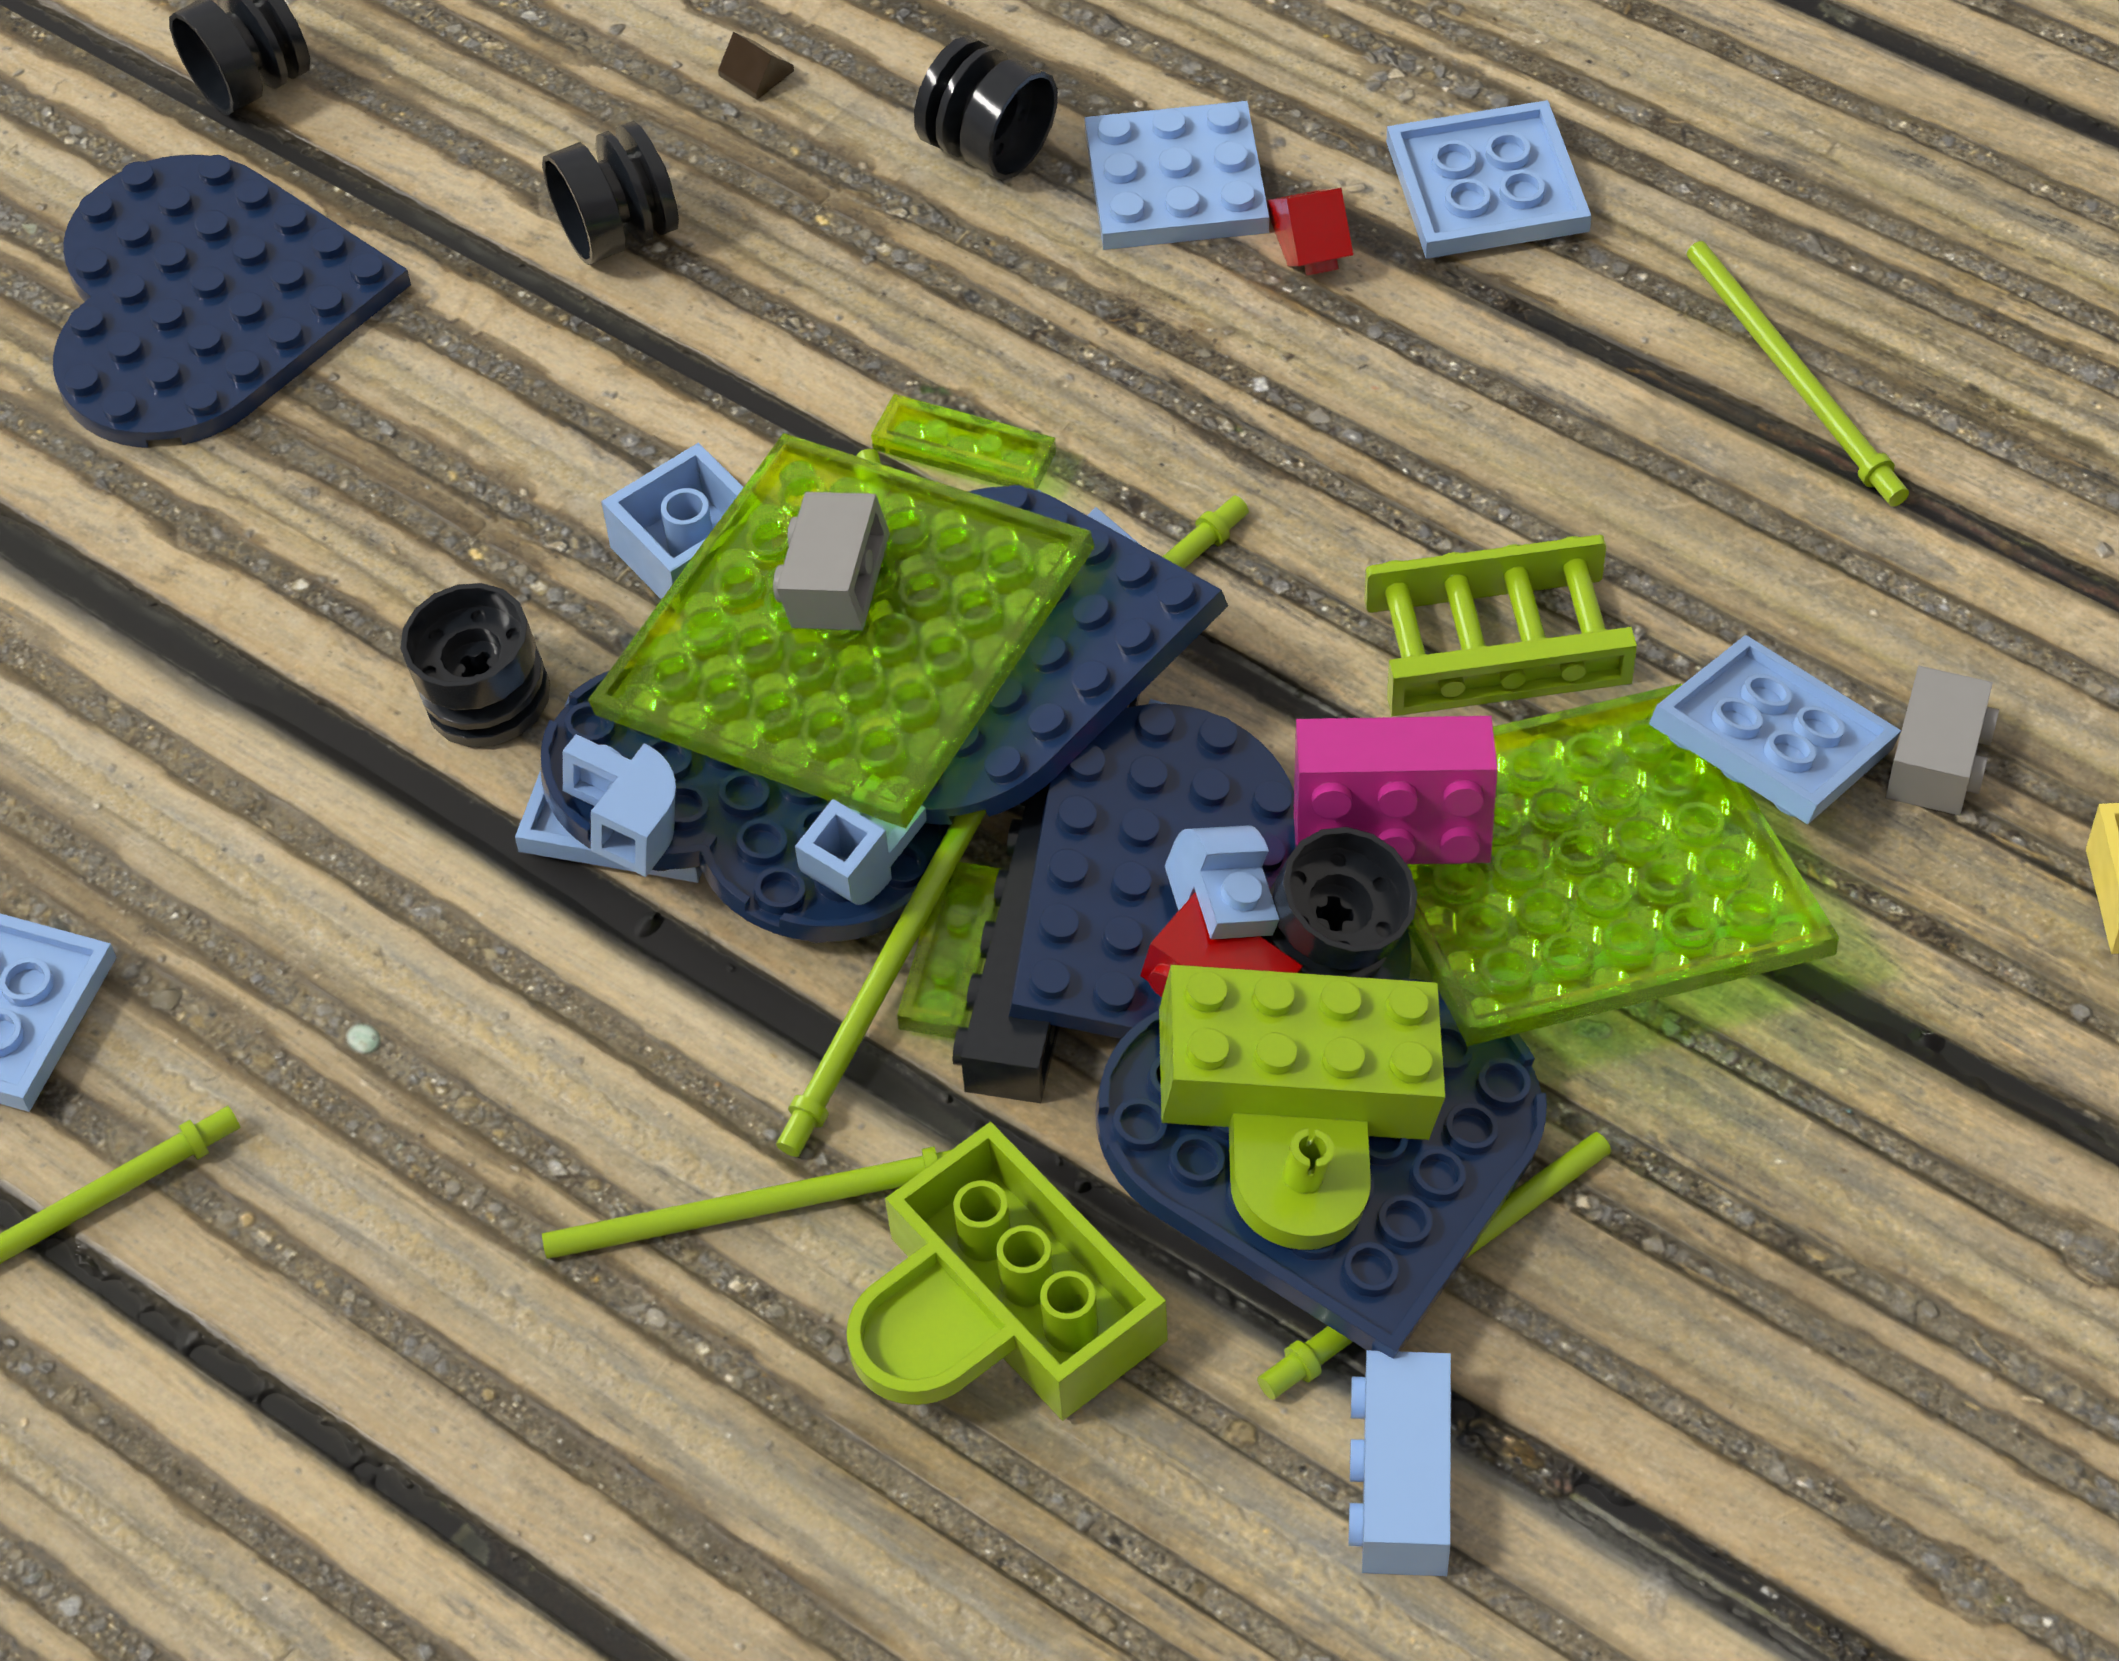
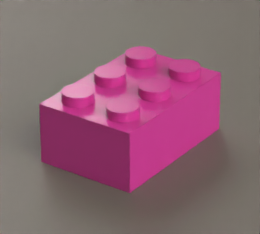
M1492 716L1296 719L1294 775L1296 846L1301 840L1321 829L1349 827L1374 834L1393 847L1406 864L1491 863L1498 771Z

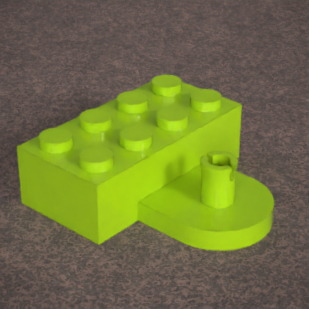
M1185 965L1170 966L1159 1007L1161 1123L1229 1127L1232 1198L1240 1216L1257 1234L1277 1245L1299 1250L1319 1249L1339 1242L1348 1236L1359 1223L1370 1195L1371 1174L1368 1136L1429 1140L1445 1100L1438 984L1434 982Z
M991 1121L885 1198L891 1239L908 1258L875 1281L860 1295L851 1310L847 1323V1343L854 1370L870 1390L885 1399L908 1405H922L941 1401L962 1390L1004 1358L1062 1421L1168 1341L1166 1300Z

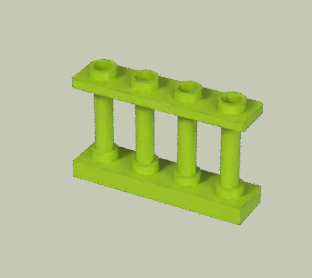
M1600 534L1584 537L1571 536L1561 540L1524 545L1511 544L1502 548L1465 553L1452 552L1442 556L1405 561L1392 560L1383 564L1368 566L1365 570L1364 602L1366 610L1369 613L1390 611L1401 658L1390 659L1388 663L1387 700L1391 717L1632 684L1637 650L1632 627L1611 630L1605 628L1593 583L1600 582L1603 579L1606 555L1604 536ZM1568 586L1581 634L1546 638L1533 591ZM1509 594L1521 642L1486 646L1473 599ZM1449 602L1461 650L1425 654L1414 607Z

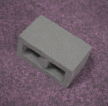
M805 492L798 517H792L788 526L789 548L784 565L777 566L773 579L775 599L777 602H782L792 628L863 630L890 535L876 494Z
M1918 665L1892 766L1886 799L1961 815L1966 791L1976 794L1980 792L1988 757L1976 755L1978 743L1991 746L1999 709L1987 707L1993 682Z

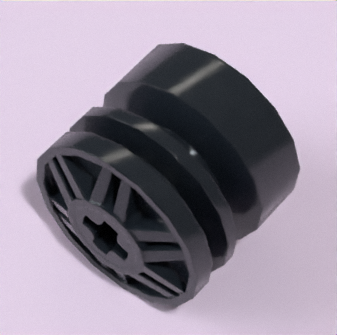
M197 0L169 16V29L183 65L204 97L219 112L227 116L262 97V82L273 89H277L287 83V78L295 79L310 70V55L306 41L295 17L284 0H217L218 5L213 0Z
M969 35L954 39L941 50L928 68L916 99L914 128L920 140L938 147L953 156H963L966 163L996 178L1007 180L1018 176L1034 160L1043 147L1053 125L1058 104V88L1052 75L1016 58L1008 59L1006 53Z
M635 121L616 127V136L610 131L596 135L595 147L598 162L590 150L581 142L543 156L542 169L553 208L571 246L579 258L587 265L625 251L626 239L623 224L632 237L640 244L652 240L654 230L659 235H664L678 229L679 215L670 177L652 141L643 128Z
M484 583L458 584L434 593L414 609L403 627L400 649L431 724L436 731L450 742L467 747L496 746L519 737L538 721L549 701L550 680L527 618L518 600L504 589Z
M1349 827L1321 829L1299 842L1276 877L1275 883L1270 888V893L1279 922L1273 936L1261 937L1303 966L1302 974L1374 978L1414 919L1417 891L1411 870L1393 847L1372 833Z

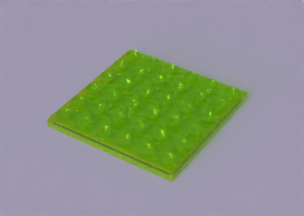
M783 433L588 701L596 716L829 801L834 799L850 809L906 829L1095 548L1091 531ZM805 492L870 493L877 495L890 535L863 630L792 628L782 602H777L773 591L774 573L778 565H784L789 548L788 526L792 517H798Z
M1681 683L1494 726L1493 733L1498 771L1491 863L1407 864L1411 870L1417 891L1414 919L1407 930L1434 982L1438 984V990L1467 1046L1837 954L1839 935L1746 786L1727 778L1719 768L1692 751L1678 747L1668 736L1649 725L1657 704L1682 685Z

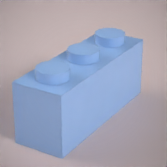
M1367 1350L1365 1377L1352 1376L1351 1419H1364V1439L1350 1440V1482H1363V1503H1349L1348 1546L1362 1547V1573L1447 1576L1450 1554L1451 1353L1398 1351L1393 1359L1380 1351Z

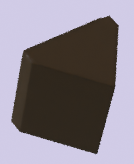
M733 32L719 66L718 74L724 80L758 100L794 72V65L756 41Z

